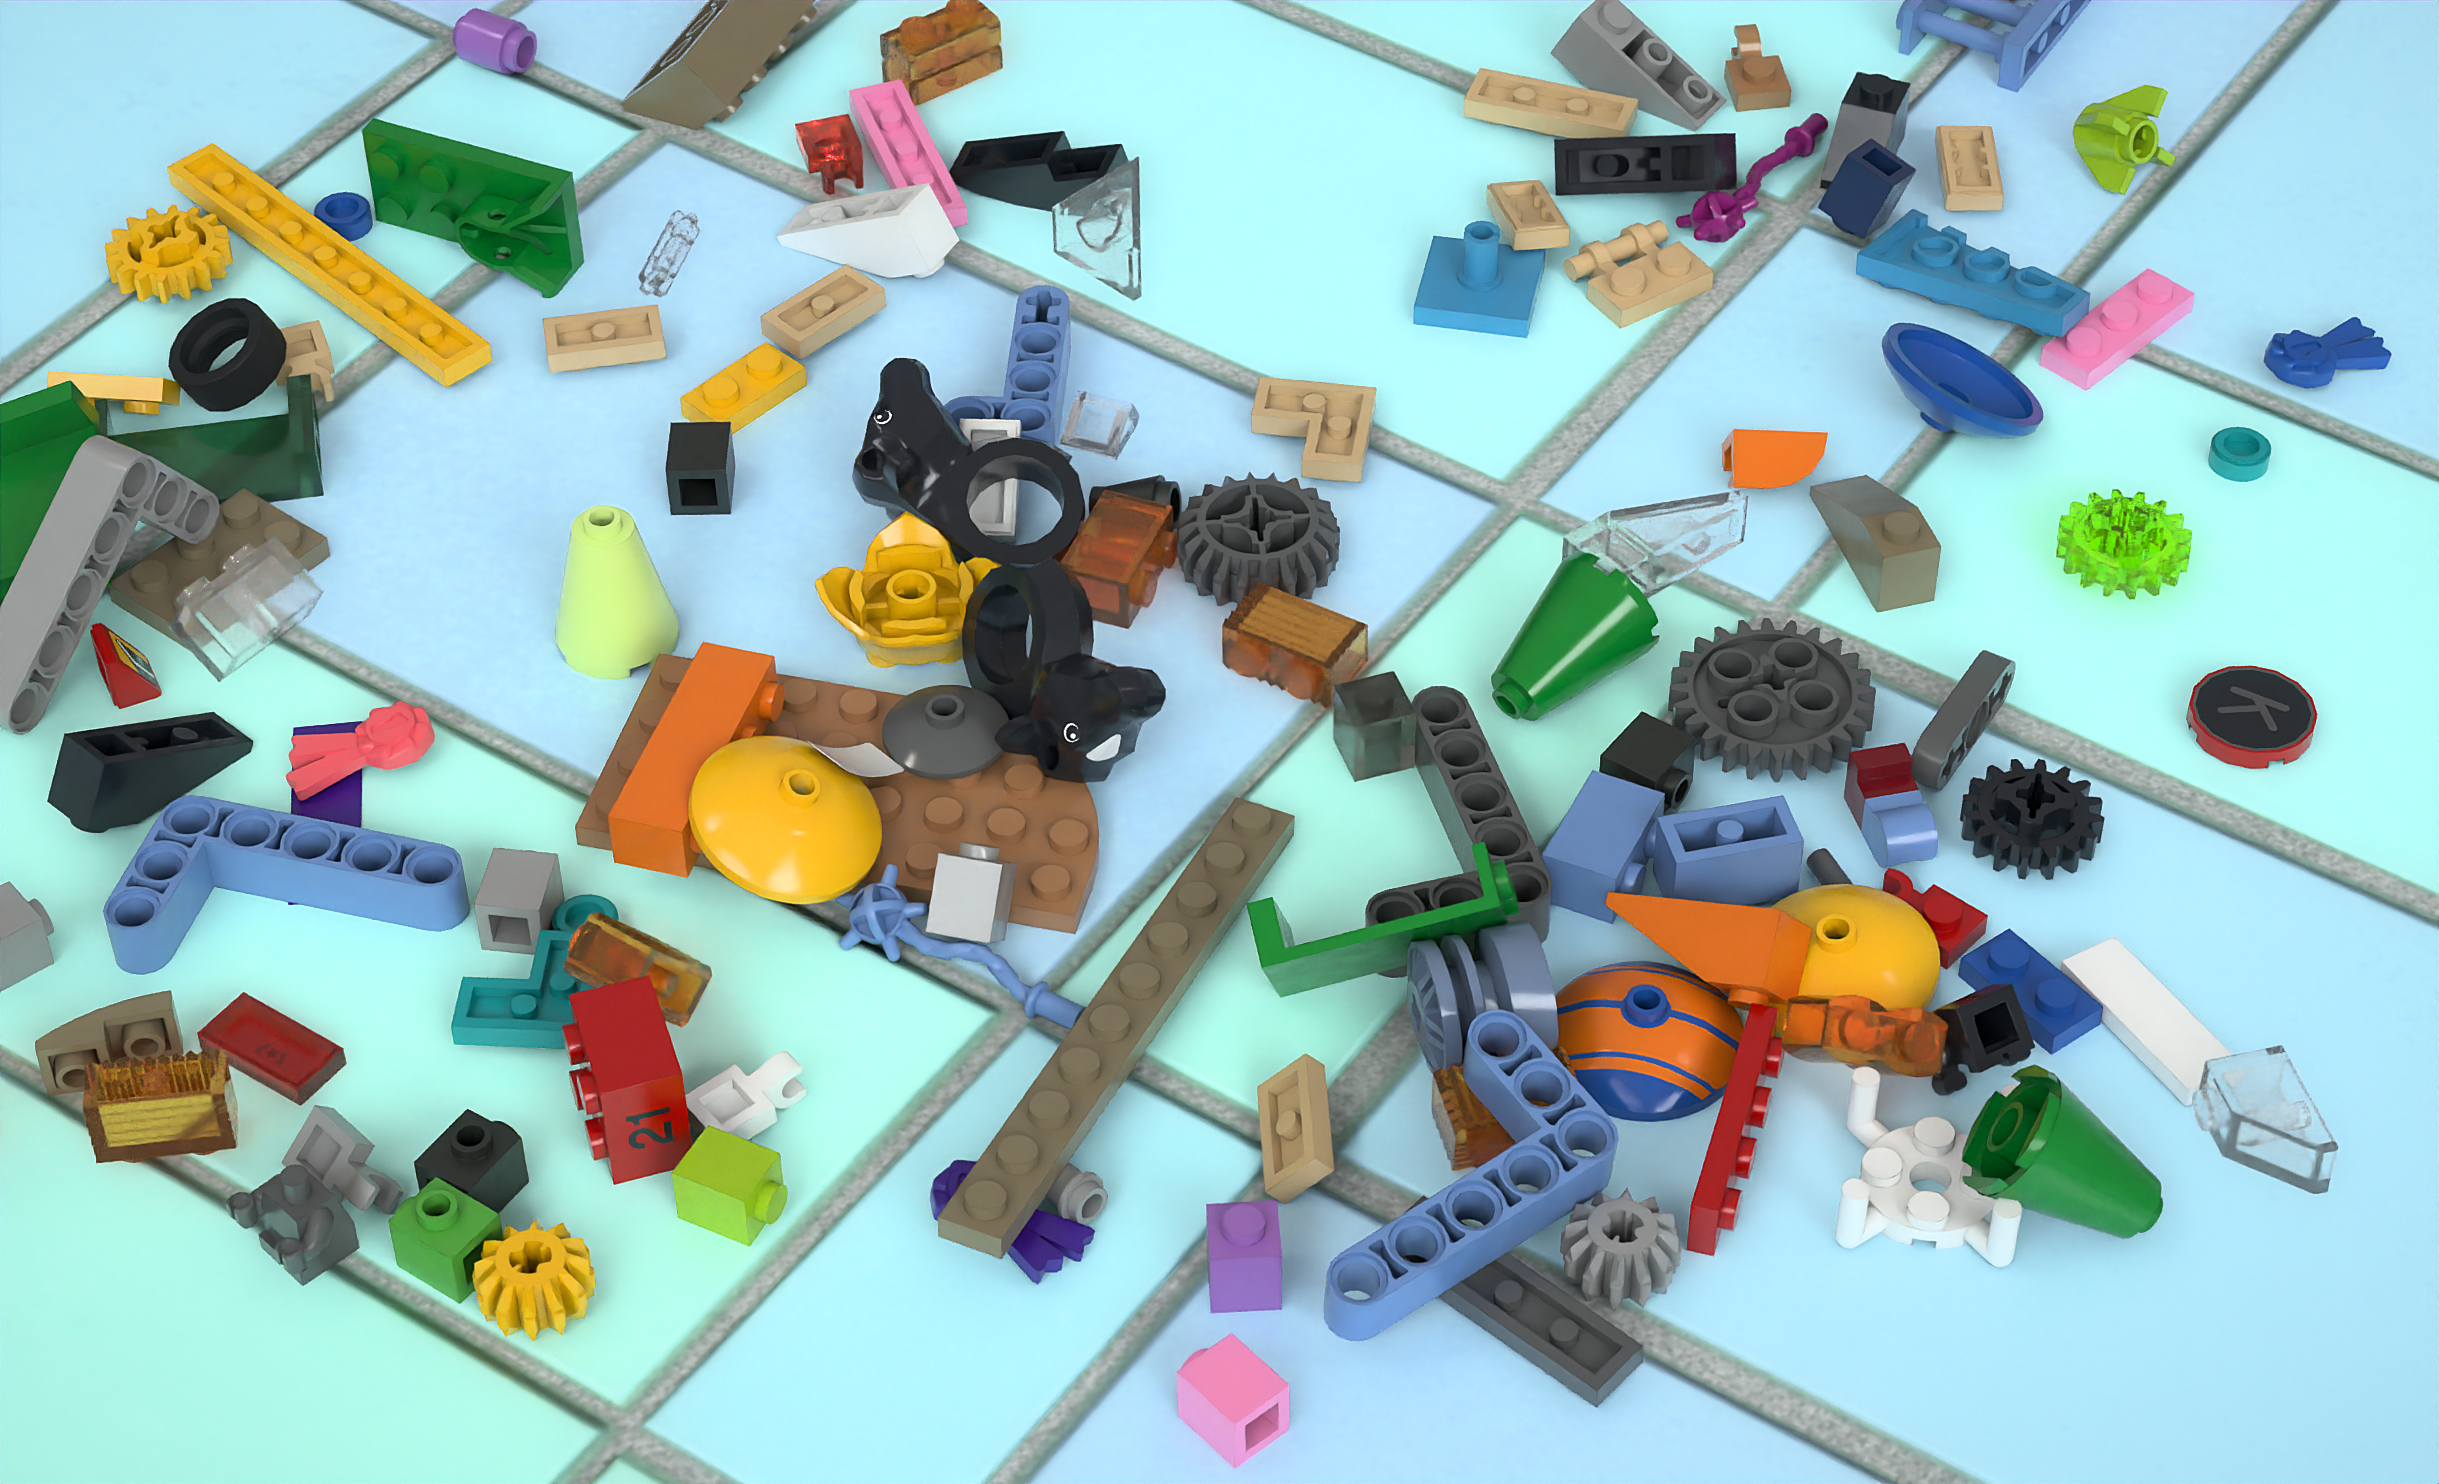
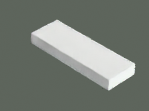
M2115 936L2061 961L2060 971L2103 1006L2101 1021L2185 1106L2240 1080L2243 1064Z

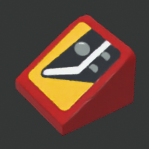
M102 623L91 625L90 635L99 671L114 706L123 709L161 696L162 690L145 655Z

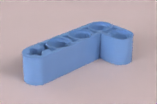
M1038 285L1028 288L1020 294L1016 305L1003 397L963 396L950 400L944 407L959 427L960 419L1020 420L1022 426L1021 437H1033L1050 442L1058 447L1071 353L1069 297L1064 290L1056 286Z

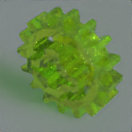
M2113 489L2111 499L2105 500L2097 493L2092 492L2088 495L2087 506L2073 501L2070 504L2069 515H2061L2055 554L2056 558L2065 559L2063 567L2065 574L2081 573L2079 586L2083 588L2098 583L2103 585V596L2109 597L2113 594L2114 590L2124 591L2129 600L2135 599L2137 589L2143 588L2149 594L2157 596L2160 594L2161 583L2175 587L2178 584L2180 572H2187L2192 549L2190 547L2192 530L2183 528L2184 516L2182 513L2166 514L2168 502L2160 500L2153 505L2145 503V492L2138 491L2132 498L2123 497L2119 489Z

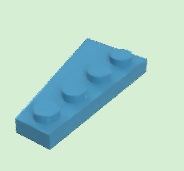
M1914 208L1857 254L1856 274L1876 280L1886 288H1902L1928 296L1931 301L1938 304H1954L1977 311L1981 316L1990 320H2006L2031 328L2034 333L2042 336H2058L2062 338L2089 313V292L2035 266L2019 270L2010 265V254L1993 246L1983 251L1975 249L1966 244V233L1951 226L1942 228L1940 232L1927 225L1928 215Z

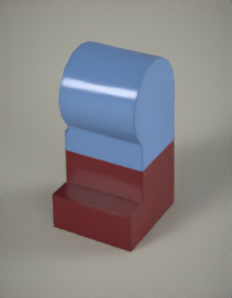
M1905 743L1849 752L1844 799L1875 861L1882 868L1915 861L1933 860L1938 852L1935 821L1931 810L1924 804V799L1911 773L1913 759Z

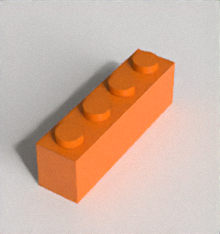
M702 642L608 815L614 863L684 878L689 877L700 854H704L693 835L688 816V801L692 784L701 766L714 752L739 739L762 736L769 721L775 722L779 718L784 704L785 690L782 684L777 683L775 656Z

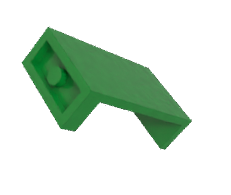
M71 380L0 404V607L75 454L89 437L101 436L99 412ZM111 578L106 587L111 586Z
M1485 842L1471 845L1484 897L1296 946L1292 929L1273 897L1247 903L1261 968L1281 998L1407 965V950L1411 941L1427 938L1433 939L1440 949L1443 936L1454 933L1460 934L1468 949L1475 948V940L1480 928L1510 923L1508 917L1520 915L1513 882L1508 874L1504 859L1492 862Z

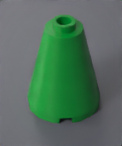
M1574 552L1559 564L1491 676V684L1494 689L1492 697L1502 712L1516 720L1522 717L1529 721H1535L1645 655L1659 642L1660 635L1652 636L1651 631L1659 623L1655 611L1645 595L1624 573L1615 568L1607 575L1593 566L1600 558L1585 552Z
M2038 1065L2019 1069L2010 1077L2020 1082V1084L2007 1097L1995 1091L1986 1101L1971 1127L1963 1148L1962 1161L1972 1167V1176H1962L1964 1184L1976 1190L1982 1196L1995 1200L1998 1198L2017 1200L2022 1208L2122 1239L2131 1238L2137 1233H2144L2157 1222L2163 1209L2160 1180L2054 1073Z

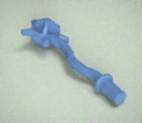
M894 864L886 866L880 883L869 884L861 888L856 895L847 892L835 898L836 902L849 909V922L852 927L839 941V945L843 950H849L863 940L875 945L882 944L890 961H897L901 957L897 941L900 938L905 943L915 946L924 955L947 961L952 958H960L984 963L1000 985L1008 989L1013 998L1025 1004V1015L1028 1018L1034 1019L1037 1016H1041L1071 1030L1086 1009V1007L1051 992L1050 986L1046 981H1040L1034 987L1022 983L1005 958L994 954L991 948L986 945L966 940L950 943L923 935L922 931L910 922V918L927 915L929 911L928 905L926 903H908L905 895L895 887L899 868Z

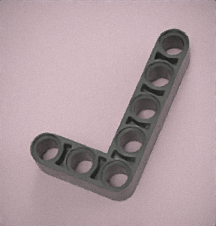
M1431 686L1423 689L1415 695L1412 701L1411 756L1464 873L1392 888L1375 894L1368 901L1365 908V927L1484 897L1471 845L1485 842L1492 862L1504 859L1508 874L1513 882L1520 915L1508 917L1509 922L1529 921L1542 944L1547 939L1550 929L1552 882L1547 868L1467 698L1460 691L1447 686ZM1471 948L1469 951L1474 961L1475 948ZM1407 965L1378 972L1377 974L1389 978L1407 977Z

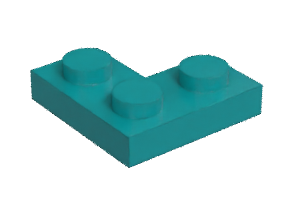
M540 930L529 979L462 977L451 1023L454 1045L565 1049L561 1025L573 1023L569 994L601 987L608 955L606 933Z

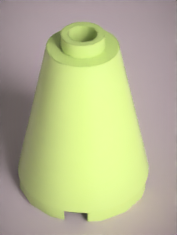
M609 505L594 506L578 515L572 523L555 625V639L558 650L560 649L565 655L566 663L573 670L592 678L614 680L631 677V668L648 662L650 670H652L659 653L671 655L676 648L680 634L677 613L632 516L627 511Z

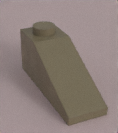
M1868 475L1810 486L1809 495L1877 613L1934 601L1941 545L1918 506Z

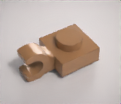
M1756 24L1735 25L1733 31L1737 40V47L1731 49L1733 60L1725 61L1724 79L1735 111L1742 112L1789 107L1791 87L1779 55L1762 56L1761 39Z

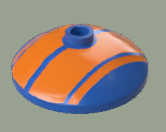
M1621 962L1598 967L1578 976L1563 987L1555 996L1559 1029L1558 1048L1555 1056L1608 1116L1639 1122L1673 1120L1699 1112L1715 1103L1724 1095L1744 1028L1735 1007L1727 1003L1728 998L1719 989L1705 982L1696 974L1658 962Z

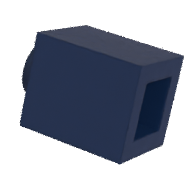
M1870 138L1847 154L1817 208L1832 217L1833 223L1842 231L1864 239L1888 221L1914 176L1916 169Z

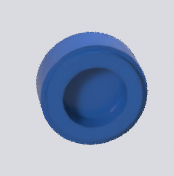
M352 192L334 193L323 198L314 208V216L349 242L364 237L372 229L373 219L370 203L359 194Z

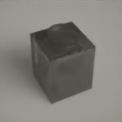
M1386 672L1334 685L1333 740L1354 782L1414 768L1416 712L1395 672Z

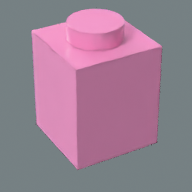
M1232 1333L1211 1348H1203L1193 1353L1184 1362L1181 1369L1176 1371L1177 1416L1234 1469L1289 1431L1290 1385Z

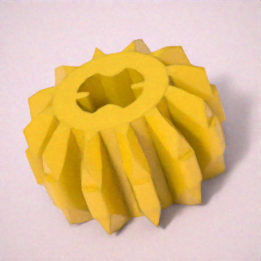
M535 1218L528 1230L520 1232L506 1224L503 1241H484L483 1252L481 1253L482 1260L474 1263L475 1271H473L472 1275L474 1289L478 1293L479 1310L485 1316L486 1321H497V1325L501 1328L505 1337L523 1328L534 1342L541 1329L550 1327L563 1335L565 1325L567 1324L566 1318H585L586 1308L588 1307L587 1299L594 1296V1289L596 1288L595 1272L591 1266L589 1249L584 1244L583 1238H571V1233L567 1231L564 1223L544 1231Z

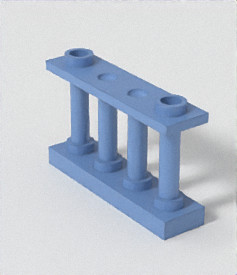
M1904 0L1896 19V28L1901 30L1899 53L1909 56L1927 33L1995 56V62L2000 63L1997 86L2017 93L2092 0H2037L2034 5L2029 3L2026 7L2004 0ZM1952 6L2015 28L2012 32L2005 31L2003 35L1943 16V14Z

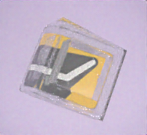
M1077 390L1060 445L1064 448L1117 460L1137 427L1140 414L1131 402Z

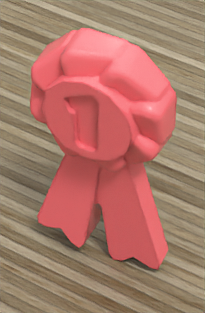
M399 701L389 707L372 709L369 713V718L356 727L355 733L295 735L291 737L294 748L288 755L294 771L289 772L285 776L289 786L294 789L298 800L304 801L366 765L383 770H391L415 763L424 756L434 743L435 734L431 721L424 708L414 707L406 702Z

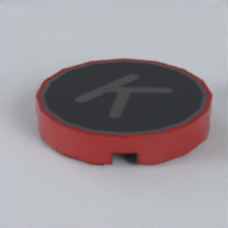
M2250 665L2228 666L2207 674L2193 688L2186 720L2189 730L2192 727L2193 731L2197 734L2196 742L2208 754L2227 764L2248 769L2268 768L2269 761L2284 759L2283 765L2297 760L2311 745L2318 714L2313 698L2297 681L2278 671Z

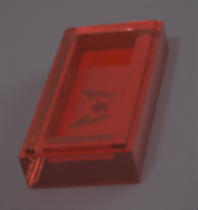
M245 992L240 994L197 1033L202 1050L299 1106L303 1105L347 1064L344 1048Z

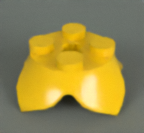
M905 511L875 536L868 546L865 565L861 572L859 569L855 571L846 566L837 567L829 570L814 582L817 594L830 615L856 636L858 644L866 650L868 662L873 666L889 668L897 664L920 665L935 661L948 664L954 663L963 657L962 627L967 603L972 593L991 569L1002 565L988 558L977 557L972 558L966 563L962 561L959 565L955 560L949 541L940 531L917 516Z

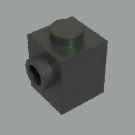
M1641 711L1600 755L1599 772L1665 793L1664 814L1670 807L1673 809L1679 807L1689 792L1693 782L1696 737Z
M467 1108L414 1161L419 1192L435 1177H438L499 1214L529 1183L522 1137L508 1124L499 1120L492 1122Z

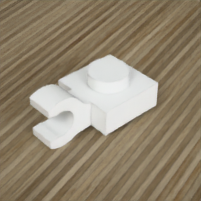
M787 1051L773 1055L760 1068L749 1075H746L737 1064L732 1065L685 1095L689 1123L700 1135L707 1125L749 1140L778 1121L775 1107L779 1109L791 1107L807 1095L806 1088L795 1078L803 1072L802 1066Z

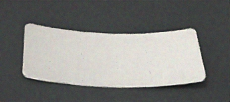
M808 741L840 767L853 774L881 777L904 771V768L871 743L846 748H831Z

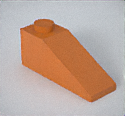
M1615 892L1607 893L1605 902L1607 907L1702 980L1728 994L1727 1003L1729 1005L1747 1011L1750 1010L1751 1003L1768 1006L1769 1003L1789 1006L1796 1005L1812 928L1783 910Z

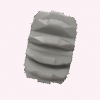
M1628 1188L1625 1189L1619 1199L1612 1200L1598 1190L1591 1205L1575 1204L1574 1211L1570 1215V1222L1565 1225V1231L1561 1233L1560 1253L1563 1254L1564 1272L1567 1275L1568 1284L1582 1285L1586 1302L1602 1295L1608 1297L1614 1311L1623 1299L1630 1298L1644 1308L1651 1292L1666 1294L1668 1286L1672 1283V1275L1676 1273V1267L1680 1265L1682 1246L1679 1244L1674 1214L1659 1213L1655 1196L1641 1202L1633 1201Z

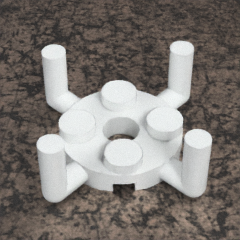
M1867 1066L1855 1069L1852 1074L1846 1125L1848 1130L1868 1150L1864 1153L1861 1160L1859 1179L1851 1178L1842 1184L1835 1232L1837 1242L1842 1247L1851 1249L1881 1232L1896 1242L1912 1246L1913 1238L1936 1241L1935 1249H1951L1969 1243L1993 1266L2004 1267L2010 1264L2014 1257L2022 1206L2017 1200L2003 1198L1995 1200L1982 1196L1976 1190L1964 1184L1962 1176H1972V1167L1962 1161L1963 1148L1968 1136L1955 1131L1951 1122L1937 1116L1924 1117L1918 1120L1915 1125L1889 1131L1875 1118L1880 1083L1879 1073ZM2006 1085L2002 1088L2001 1094L2007 1097L2018 1085ZM1920 1180H1932L1941 1184L1946 1190L1941 1193L1930 1190L1919 1191L1912 1184Z

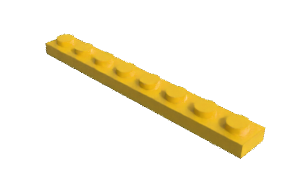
M214 143L167 167L170 184L208 213L217 215L219 221L446 388L492 362L489 342Z

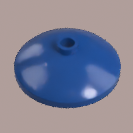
M1914 323L1893 324L1882 338V351L1891 374L1906 398L1921 411V418L1933 428L1946 433L1954 430L1977 438L2015 439L2034 433L2043 420V409L2039 401L2021 380L2000 363L1960 339L1939 330Z

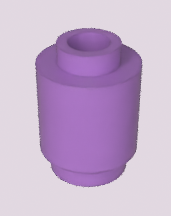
M473 8L466 15L458 19L453 29L452 40L456 47V53L461 60L509 75L514 71L518 73L525 72L535 58L537 51L536 35L534 32L529 31L522 22L479 8Z

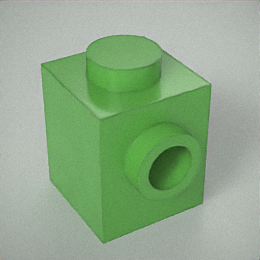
M438 1177L430 1181L418 1194L403 1201L397 1208L394 1216L388 1220L397 1266L459 1304L475 1291L472 1278L473 1271H475L474 1263L482 1260L481 1253L483 1252L484 1241H503L500 1215Z

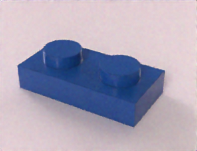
M2010 928L1960 959L1958 976L1975 991L1991 984H2013L2032 1039L2050 1055H2053L2093 1030L2101 1023L2103 1006Z

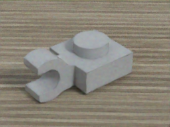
M319 1105L313 1107L281 1162L285 1167L294 1164L304 1166L336 1196L340 1203L346 1197L352 1205L361 1211L367 1212L373 1203L382 1212L391 1215L404 1193L403 1188L392 1178L365 1164L375 1145L332 1107Z

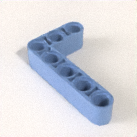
M189 795L170 802L161 811L107 899L103 913L116 964L123 971L130 974L145 975L165 967L173 958L214 887L435 932L450 930L462 924L468 917L470 904L460 854L452 847L205 796Z
M1489 1010L1479 1014L1471 1022L1467 1034L1463 1077L1469 1089L1516 1141V1144L1343 1251L1331 1261L1326 1275L1323 1313L1328 1328L1338 1337L1349 1341H1364L1378 1335L1572 1212L1575 1204L1586 1203L1596 1196L1598 1190L1602 1192L1608 1186L1618 1144V1132L1614 1122L1528 1024L1515 1013L1506 1010ZM1488 1052H1499V1053L1505 1054L1506 1056H1505V1057H1494V1056L1488 1055L1487 1053H1488ZM1540 1100L1548 1103L1550 1106H1537L1529 1101ZM1573 1150H1585L1591 1152L1594 1156H1581L1575 1154ZM1521 1184H1528L1538 1188L1539 1190L1536 1192H1527L1519 1189L1516 1186ZM1472 1219L1482 1223L1484 1226L1468 1227L1459 1221ZM1417 1255L1425 1258L1427 1261L1424 1263H1411L1405 1261L1402 1257ZM1361 1291L1367 1293L1370 1298L1355 1300L1347 1297L1344 1293Z

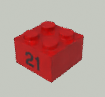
M650 975L569 994L573 1023L561 1025V1030L570 1065H580V1069L569 1071L570 1085L577 1110H584L586 1116L592 1114L593 1119L584 1121L585 1133L593 1161L606 1159L614 1185L674 1170L691 1148L692 1141L683 1074Z

